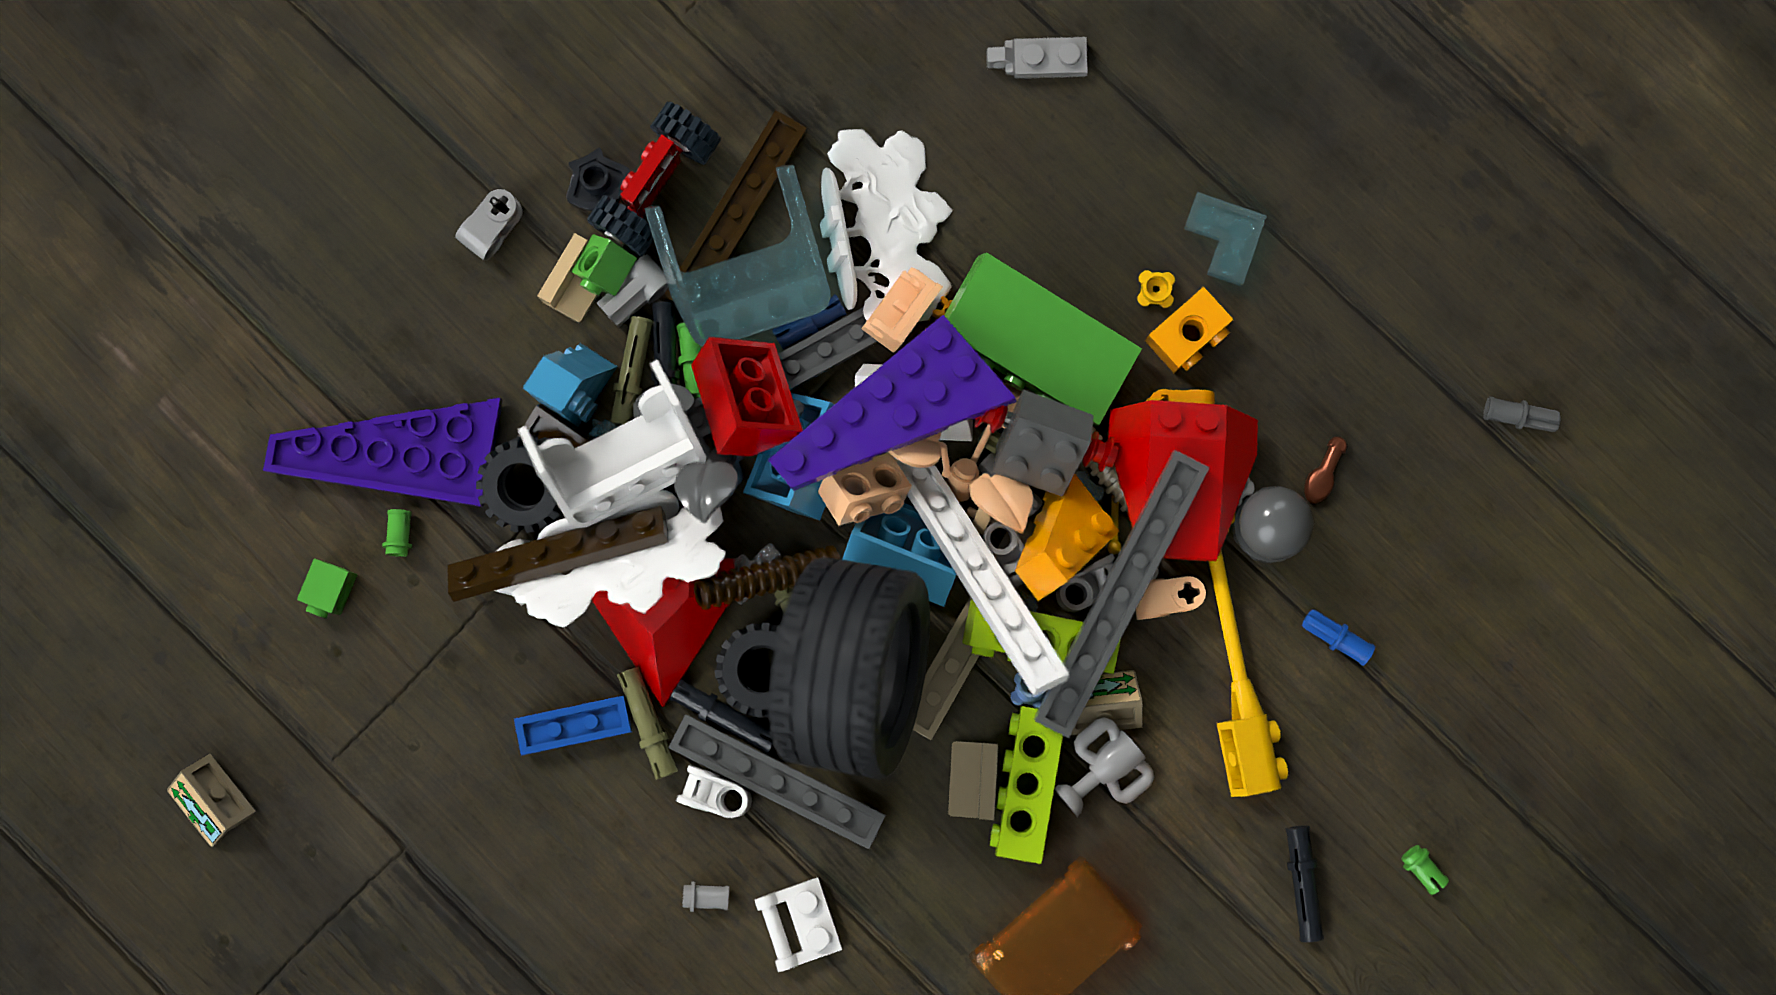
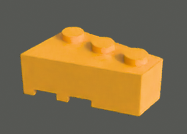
M1076 474L1071 479L1063 497L1045 492L1043 497L1045 504L1042 511L1036 515L1034 520L1036 527L1032 536L1027 538L1015 572L1037 600L1042 599L1068 582L1119 532L1111 517L1104 512Z

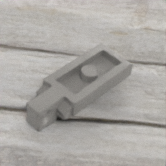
M1086 37L1014 39L1005 41V47L987 48V68H1006V75H1014V78L1087 76Z

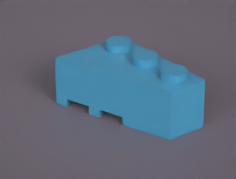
M578 344L575 350L571 347L566 348L564 354L557 351L543 356L523 389L540 404L576 427H579L582 421L587 423L595 413L598 406L595 401L618 366L583 344Z

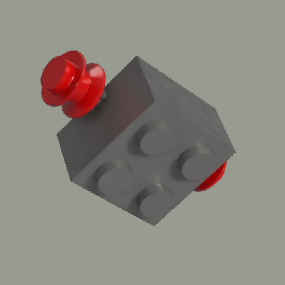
M1026 390L1022 391L1013 412L1008 411V405L1005 407L1002 405L985 412L983 416L975 418V427L977 428L982 422L990 424V433L996 432L1002 426L1005 427L996 445L992 472L1063 497L1081 461L1085 467L1091 461L1098 463V471L1102 472L1106 466L1110 468L1113 466L1118 454V446L1114 445V437L1111 436L1104 442L1099 440L1098 431L1092 433L1094 415Z

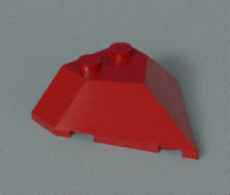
M723 558L719 563V569L716 571L715 576L720 571H725L728 574L730 569L735 568V558ZM669 576L662 582L663 595L645 613L633 609L628 602L619 604L610 601L608 591H597L591 599L635 667L640 668L643 679L661 706L665 707L681 678L685 676L713 632L717 621L729 605L722 602L720 607L711 605L710 609L703 610L695 597V580L686 582Z

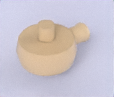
M969 506L966 513L967 516L974 518L972 523L978 533L982 535L987 525L999 522L980 508L977 510Z

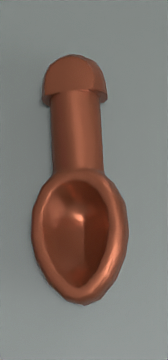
M1333 437L1327 445L1329 448L1320 467L1309 473L1304 485V493L1308 502L1316 504L1323 501L1331 493L1334 486L1333 472L1342 453H1345L1347 448V442L1342 437Z

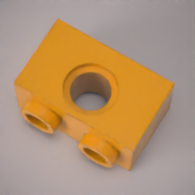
M1203 287L1152 331L1145 342L1173 373L1181 367L1188 371L1203 357L1199 353L1208 343L1215 347L1230 334L1226 327L1233 321V318ZM1185 325L1195 326L1200 332V339L1197 341L1187 340L1183 336L1182 327Z

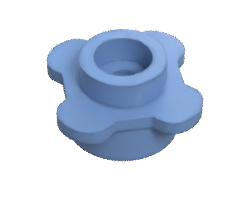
M1017 673L1014 677L1016 688L1011 693V701L1015 705L1028 704L1039 709L1046 691L1033 696L1032 693L1027 691L1028 686L1021 675Z

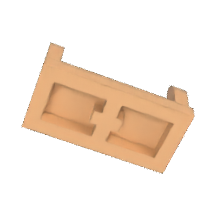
M913 267L908 272L904 270L861 329L894 353L904 342L943 286L935 283Z

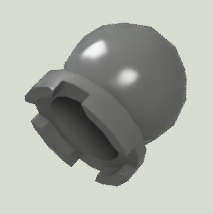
M1281 486L1262 488L1244 499L1236 509L1235 521L1232 523L1236 543L1240 545L1241 549L1251 559L1263 563L1281 562L1301 552L1311 539L1314 527L1312 510L1306 500L1294 490Z

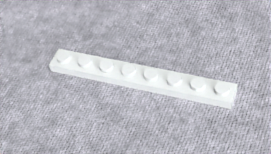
M894 457L912 485L907 494L908 498L1033 696L1066 682L1069 676L1067 669L935 464L927 468H918L905 464Z

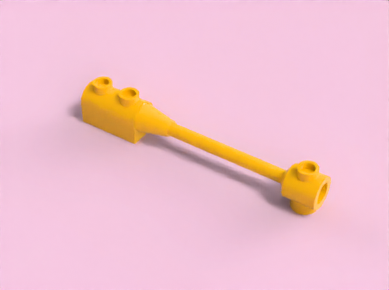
M1234 514V517H1233V520H1232L1231 524L1234 523V521H1235V514ZM1221 550L1217 561H1209L1233 682H1231L1232 720L1217 723L1231 797L1251 796L1281 789L1280 780L1287 778L1288 768L1285 760L1282 757L1275 758L1272 743L1279 742L1280 740L1279 726L1274 720L1268 721L1252 683L1247 678Z

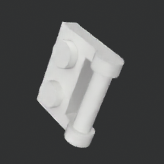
M819 877L754 900L757 910H762L778 958L775 960L778 972L842 950V945ZM786 901L802 947V951L793 954L776 904Z

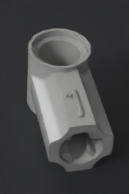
M646 254L635 261L616 296L607 293L597 304L619 328L647 302L653 303L666 292L672 280Z

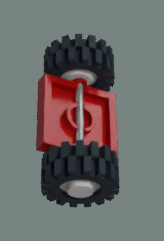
M667 101L650 126L652 131L658 134L659 139L657 142L651 141L646 146L641 156L642 164L636 172H629L621 184L620 190L623 192L620 196L625 205L619 204L615 199L603 195L587 218L588 223L626 251H630L633 255L640 258L643 257L658 234V231L648 224L643 217L680 164L679 154L683 153L687 158L704 165L720 143L721 137L707 123H703L702 119L697 116L695 117L690 111L684 110L680 105Z

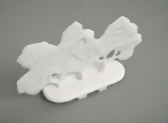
M863 129L839 131V141L832 145L828 156L831 163L844 173L847 181L842 189L839 190L833 171L829 168L823 169L821 190L825 216L820 223L822 238L830 237L832 251L827 257L829 273H837L844 305L848 310L855 307L857 302L856 279L862 280L871 291V295L865 300L863 308L865 319L868 320L883 300V298H877L875 291L880 290L886 296L904 270L908 272L913 267L935 283L943 286L919 319V321L929 320L933 310H936L937 303L941 301V297H946L951 289V283L939 266L917 254V246L919 243H930L937 233L936 225L938 222H944L953 210L936 192L920 191L915 186L921 173L926 169L925 146L916 137L911 138L904 131H898L894 136L888 138L885 141L884 147H879ZM855 182L863 183L861 189L852 190ZM841 199L855 203L858 206L855 218L856 223L852 228H846ZM862 236L868 240L871 247V256L864 266H854L849 237ZM874 260H880L878 268L871 267V263ZM869 272L883 274L888 278L889 286L884 287L874 283L875 276H869Z
M662 489L597 523L662 506L666 514L669 543L578 567L567 575H562L560 572L524 582L512 592V596L515 597L517 603L527 604L529 615H533L536 618H546L549 623L560 627L568 626L583 614L589 606L592 597L597 591L601 590L608 591L610 601L619 604L628 602L633 609L645 613L663 595L662 582L666 577L669 576L689 582L712 576L719 569V563L723 560L725 551L721 550L714 543L706 542V538L723 522L720 506L713 512L706 523H702L692 516L685 507L679 511L677 497L673 493ZM563 518L546 526L539 533L537 540L578 528L571 526L568 520Z

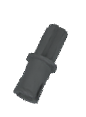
M1491 396L1486 401L1483 415L1484 420L1513 424L1519 430L1524 426L1556 432L1561 422L1560 412L1556 410L1531 406L1525 400H1522L1521 403L1496 399Z

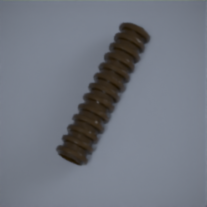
M829 545L825 550L823 548H817L814 552L808 550L805 551L804 555L802 553L794 554L793 558L787 555L782 560L780 558L773 559L772 563L763 561L761 566L758 563L751 564L750 568L748 566H741L739 571L733 568L728 571V574L725 571H720L717 576L713 574L706 577V579H697L694 583V593L699 606L703 610H708L711 608V605L720 607L722 602L727 605L732 604L733 599L736 602H741L744 600V597L753 599L755 594L760 597L764 596L766 591L769 594H773L777 589L779 591H786L788 586L794 589L803 570L812 561L823 557L842 559L838 550L833 545Z

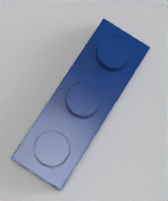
M625 696L514 719L521 755L633 732Z

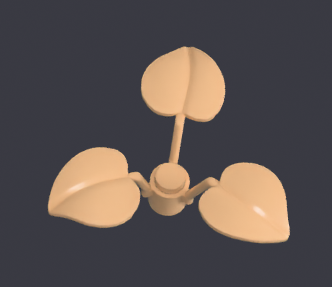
M1003 383L1018 401L1022 391L1007 383ZM1017 402L1008 405L1009 412H1013ZM990 424L987 425L971 459L962 458L954 462L951 467L947 445L939 441L941 432L894 451H887L901 462L918 468L930 467L936 464L940 457H942L943 471L941 475L946 478V483L959 502L966 501L972 497L975 504L995 520L1020 533L1024 531L1033 504V494L1029 485L997 473L992 478L986 473L979 477L976 463L991 435Z

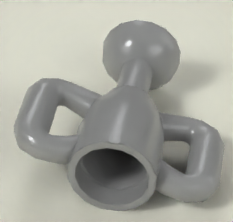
M1102 717L1093 721L1077 735L1074 741L1076 753L1090 764L1089 769L1091 771L1074 786L1071 787L1067 784L1057 785L1054 787V790L1078 817L1083 809L1082 798L1100 782L1107 785L1112 797L1116 801L1127 804L1134 801L1151 786L1154 780V773L1151 766L1143 761L1146 759L1144 754L1124 731H1119L1113 720ZM1107 730L1110 740L1097 753L1088 750L1087 747ZM1133 769L1142 773L1125 789H1120L1118 779L1126 776Z

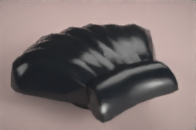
M597 148L585 157L568 163L573 171L566 196L568 203L577 208L593 211L603 195L609 196L617 202L621 199L620 194L623 192L620 190L621 184L628 173L631 172L628 167L605 158L600 148Z

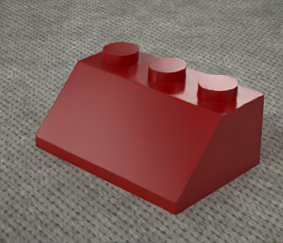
M709 337L691 366L718 454L753 456L788 442L803 431L775 343Z

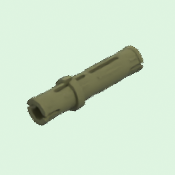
M630 317L631 322L619 381L614 383L613 392L616 393L609 424L616 427L633 420V403L643 391L640 388V382L653 321L644 317Z
M635 667L618 674L617 678L641 738L639 742L641 750L645 749L655 780L678 772L666 741L669 739L668 734L663 732L640 668Z

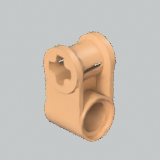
M1190 576L1172 579H1152L1136 608L1137 620L1164 617L1172 613L1186 612L1198 608L1206 597L1204 584L1199 579ZM1184 584H1189L1190 590L1197 591V596L1192 598L1191 604H1187L1185 598H1179L1178 592L1184 589Z

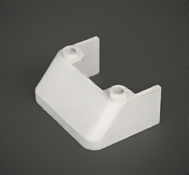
M658 360L650 364L661 385L647 390L639 400L638 407L642 415L575 449L572 443L564 438H552L537 446L525 426L518 429L539 476L571 526L584 528L593 525L674 484L677 474L685 465L692 462L705 464L706 455Z

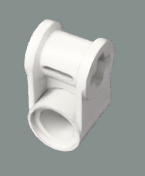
M688 765L687 771L690 774L683 794L677 797V802L727 818H735L748 812L751 807L752 797L746 787L721 778L720 775ZM730 790H736L742 796V805L737 811H731L725 806L724 797Z

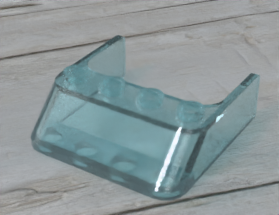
M793 165L776 167L791 219L792 228L786 240L691 272H681L679 270L660 206L645 208L671 297L693 341L699 346L703 347L709 337L739 340L817 314L828 306L831 298L830 288Z

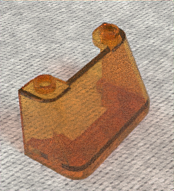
M1081 855L1067 867L1068 871L1064 874L1066 878L1063 880L1061 877H1058L1054 881L1055 884L1003 930L997 931L992 936L993 943L988 941L984 944L982 942L969 954L970 961L1000 995H1069L1120 948L1127 951L1141 939L1142 936L1138 933L1142 928L1141 923Z

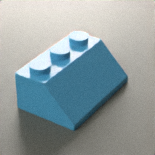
M791 393L792 398L802 402L805 407L804 412L799 418L803 430L835 405L828 401ZM790 441L759 453L743 493L796 514L820 521L826 507L818 493L823 480L793 491L768 461L769 458Z
M906 503L895 513H882L869 517L861 523H856L842 560L916 572L925 581L929 601L943 607L957 575L915 507Z

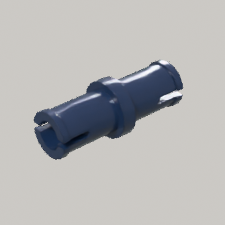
M834 294L833 297L810 310L806 308L800 310L801 315L778 328L772 329L782 349L785 350L806 336L819 332V329L842 316H846L847 313L837 295Z

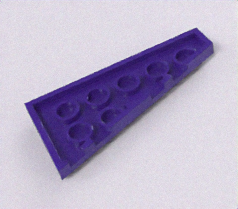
M942 315L769 458L768 461L792 490L796 491L833 476L838 471L857 463L863 464L873 460V457L908 446L948 430V427L970 418L973 420L985 415L987 411L1002 405L1005 407L1017 402V400L948 319Z
M494 398L483 402L463 403L440 409H425L376 417L359 422L351 421L328 427H313L270 434L263 471L483 507L484 503L480 505L478 499L479 496L483 495V490L476 489V481L482 479L483 476L478 474L480 465L487 462L484 459L487 454L494 451L503 399Z

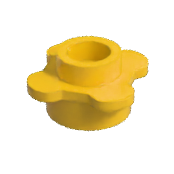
M1148 270L1143 271L1138 278L1141 283V293L1137 296L1138 303L1144 307L1149 304H1159L1162 308L1171 306L1174 301L1171 295L1172 285L1175 282L1174 276L1169 272L1151 273ZM1158 286L1159 292H1154L1153 287Z

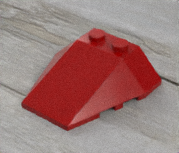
M1149 400L1111 409L1109 411L1108 439L1111 436L1114 437V445L1118 446V454L1114 465L1118 475V483L1127 504L1132 529L1173 450H1176L1209 467V470L1163 558L1216 562L1257 457L1258 419L1228 405Z

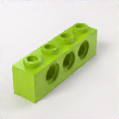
M971 600L962 643L972 646L971 653L993 658L994 651L1006 653L975 602ZM1029 611L1040 629L1048 634L1050 645L1063 663L1070 649L1071 642L1076 638L1084 622ZM1120 640L1103 671L1105 673L1114 674Z
M1020 706L1019 713L1012 712L1009 735H1015L1013 750L1006 749L1002 772H1008L1006 787H999L996 809L1002 810L1000 825L993 824L989 846L996 847V856L1041 864L1063 735L1034 720L1038 709ZM1032 735L1038 736L1043 742V751L1037 757H1028L1023 751L1024 740ZM1023 773H1032L1036 777L1037 787L1030 794H1022L1017 789V779ZM1018 810L1027 811L1031 817V823L1024 831H1016L1010 825L1012 814Z

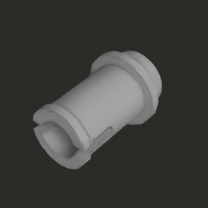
M692 881L691 885H684L683 908H690V912H694V908L728 910L729 886L695 885V881Z

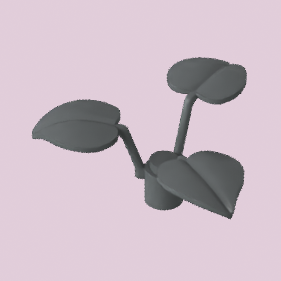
M670 384L684 413L687 414L695 406L693 395L683 386ZM645 392L638 396L633 403L634 419L642 415L638 404ZM793 399L800 418L805 407L802 402ZM686 416L707 457V461L705 464L692 462L685 465L676 476L675 490L685 509L697 520L706 523L713 512L728 500L736 487L742 482L744 474L739 461L744 459L745 456L722 455L717 453L716 448L711 450L690 418Z

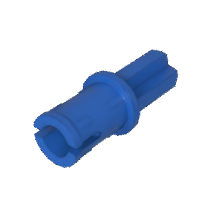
M1315 609L1309 611L1303 620L1302 627L1330 644L1329 649L1332 651L1338 649L1359 662L1362 666L1368 662L1376 648L1375 645L1366 642L1349 631L1347 624L1341 626Z

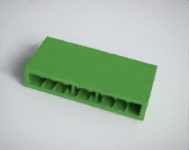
M987 252L976 258L944 314L991 370L994 368L1006 375L1003 380L1007 384L1021 391L1025 387L1037 395L1094 415L1093 426L1100 425L1142 350L1136 344Z

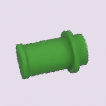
M401 509L388 510L386 542L382 543V547L386 548L385 555L406 557L408 556V550L412 549V544H409L412 512Z
M1415 845L1402 856L1403 868L1406 871L1411 870L1430 895L1439 892V889L1431 877L1437 881L1442 889L1448 884L1449 879L1428 857L1429 851L1426 848L1422 849L1419 845Z

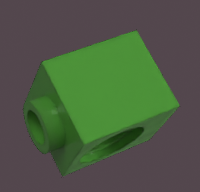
M593 234L571 272L582 279L580 286L592 294L599 296L602 291L616 296L637 258L613 241Z
M314 558L297 600L308 604L305 611L326 619L329 613L341 615L357 574Z

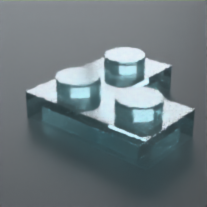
M1197 192L1184 229L1218 241L1207 275L1242 286L1267 215Z

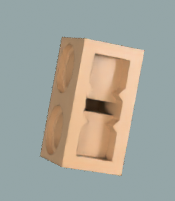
M888 452L873 457V460L863 464L857 463L838 471L833 476L823 479L818 493L840 526L850 522L861 523L869 517L882 513H895L904 505L905 498L912 485L894 457Z

